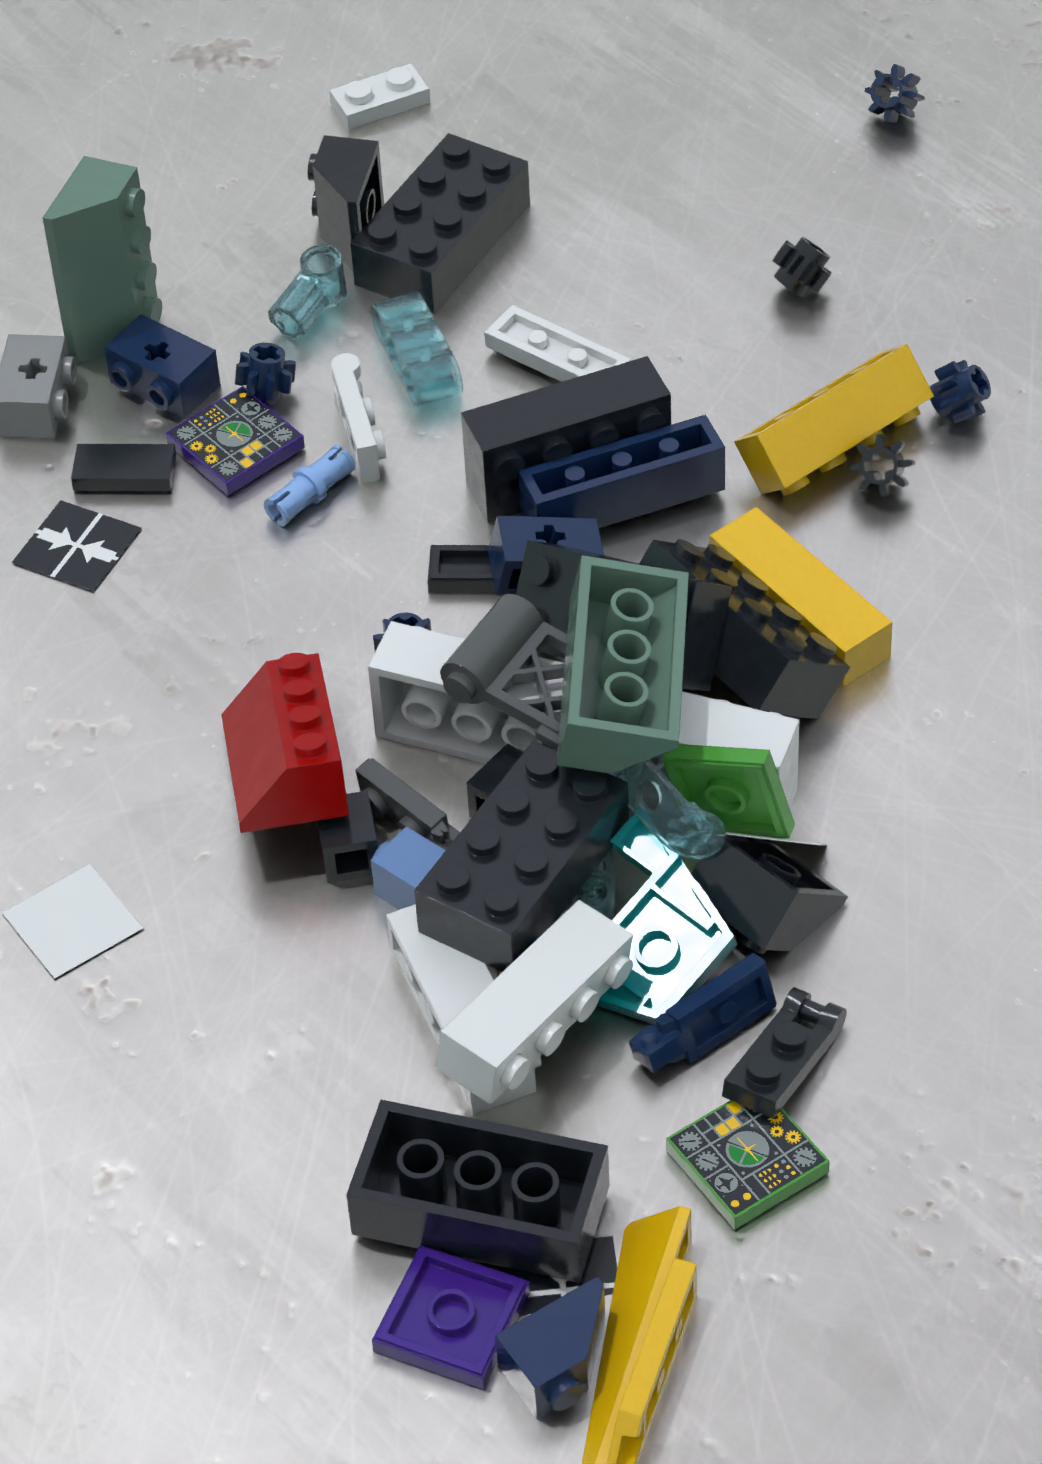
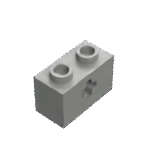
M8 334L0 363V437L55 439L59 420L66 419L68 414V385H75L77 377L75 356H69L65 336Z

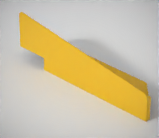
M678 1206L633 1221L624 1229L582 1464H637L697 1297V1264L685 1261L692 1242L690 1208Z

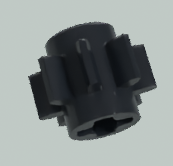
M801 237L795 246L786 240L772 260L780 266L774 277L782 285L799 296H803L808 288L818 293L831 276L832 272L824 267L831 257L805 237Z
M877 434L875 439L876 447L870 448L865 444H858L856 446L858 451L863 454L860 463L851 465L850 470L861 471L865 478L861 482V490H866L873 484L879 485L881 497L889 496L890 493L889 483L895 482L901 487L909 485L907 479L902 474L905 467L915 465V461L911 459L904 460L900 453L906 444L904 440H900L890 447L886 446L885 435ZM880 451H883L885 459H893L894 469L885 472V480L882 479L880 471L872 470V461L880 459Z

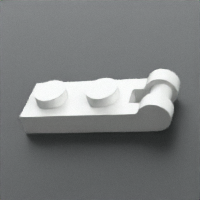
M342 353L335 356L331 361L332 377L335 384V403L361 484L380 480L378 460L386 458L382 432L380 429L372 431L371 428L372 425H375V415L370 396L363 397V387L361 382L358 381L361 376L359 358L354 354Z

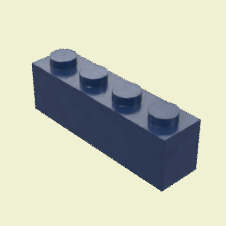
M705 414L519 470L521 515L529 517L597 518L598 528H602L725 490V446Z

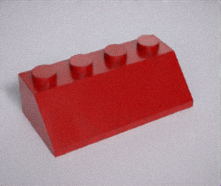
M290 653L282 656L280 659L266 661L221 714L240 833L349 816L342 760L319 653L308 655L304 653Z

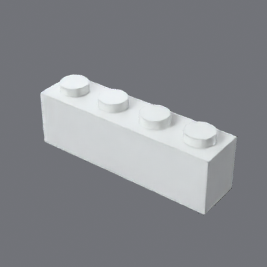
M578 900L440 1031L435 1068L490 1105L507 1088L510 1090L516 1089L527 1076L533 1062L542 1054L545 1056L552 1054L561 1043L565 1031L576 1020L584 1022L596 1008L599 998L610 987L617 989L624 983L633 966V961L629 957L634 934Z
M415 904L386 914L390 949L437 1044H439L440 1031L498 976L496 968L419 933ZM539 1057L531 1064L527 1076L516 1089L510 1090L507 1088L491 1105L457 1083L472 1115L536 1092L535 1068L541 1066V1058Z

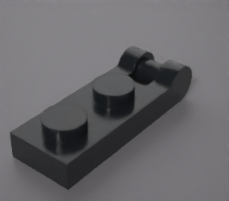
M793 987L788 993L780 1011L724 1079L722 1097L774 1119L837 1038L844 1025L847 1010L831 1002L826 1006L811 1000L810 993ZM804 1021L815 1027L813 1029H809L805 1026L800 1025V1023Z

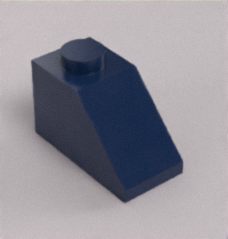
M598 1276L495 1335L498 1368L537 1420L553 1410L563 1411L568 1409L581 1398L584 1392L589 1390L605 1321L604 1284Z

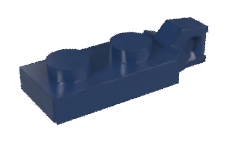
M752 953L665 1010V1013H661L655 1019L656 1025L646 1026L629 1041L633 1058L649 1068L653 1073L669 1062L675 1063L685 1059L692 1063L775 1008L777 1002L766 961Z

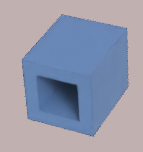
M405 827L391 841L381 844L371 859L374 894L399 910L415 905V888L446 850L410 828Z

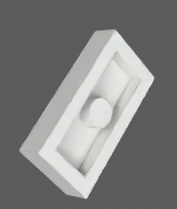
M412 64L396 67L389 71L329 90L331 105L348 130L430 103L429 88Z

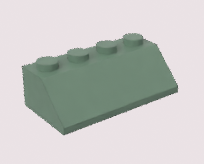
M83 156L42 217L63 332L66 337L69 356H75L77 365L105 356L104 347L140 314L159 322L162 314V301L157 296L155 283L157 267L152 262L150 251L151 229L149 226H146L144 213L145 192L140 188L138 168L88 156Z
M581 555L570 597L556 765L612 774L677 748L680 734L688 572Z

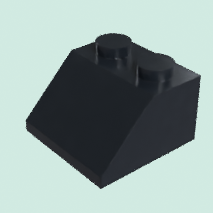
M324 135L317 154L312 153L308 162V180L315 184L311 206L312 216L318 217L320 237L353 271L350 242L384 205L379 141Z
M714 833L691 873L724 922H727L739 931L737 939L746 947L765 954L767 950L791 951L839 910L848 898L843 892L769 839Z

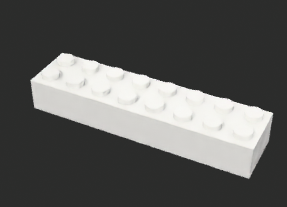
M390 622L368 665L375 737L486 764L507 743L522 752L527 749L532 741L552 748L535 738V729L485 701L478 705L460 703L446 693L440 670L466 638L430 631L419 626ZM538 657L540 666L564 664L563 662ZM564 678L545 680L549 697L562 695ZM535 682L514 684L506 692L521 701L539 698ZM682 691L678 744L770 750L790 808L798 790L799 719ZM561 710L553 711L555 719L560 722ZM663 754L611 774L628 782L629 800L682 813L662 760Z

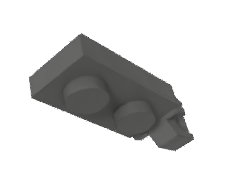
M368 758L355 770L360 792L368 791L372 816L377 819L384 816L396 825L398 832L408 827L444 850L450 846L460 833L448 823L446 813L375 759Z

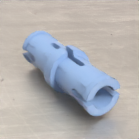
M334 445L309 467H300L293 473L292 477L294 479L264 501L263 505L267 515L273 522L277 520L279 526H285L311 503H320L327 497L325 492L330 487L355 470V461L352 455L346 449L342 451V446Z

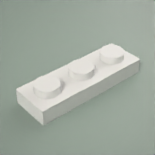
M511 305L484 332L486 347L561 382L631 361V358L514 305Z

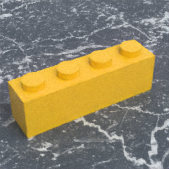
M908 344L880 352L735 440L734 443L760 493L765 494L780 490L783 496H786L806 486L810 482L807 475L817 468L822 473L846 461L847 457L844 452L858 444L869 446L875 443L876 435L883 434L881 429L892 422L895 427L900 426L919 416L921 412L918 406L934 397Z
M755 507L709 535V544L719 546L729 552L735 558L733 565L739 571L750 574L766 584L769 589L766 594L776 603H783L797 611L803 618L800 623L808 631L820 634L835 644L837 647L835 654L850 666L849 671L840 683L841 686L845 687L891 657L893 622L760 509Z

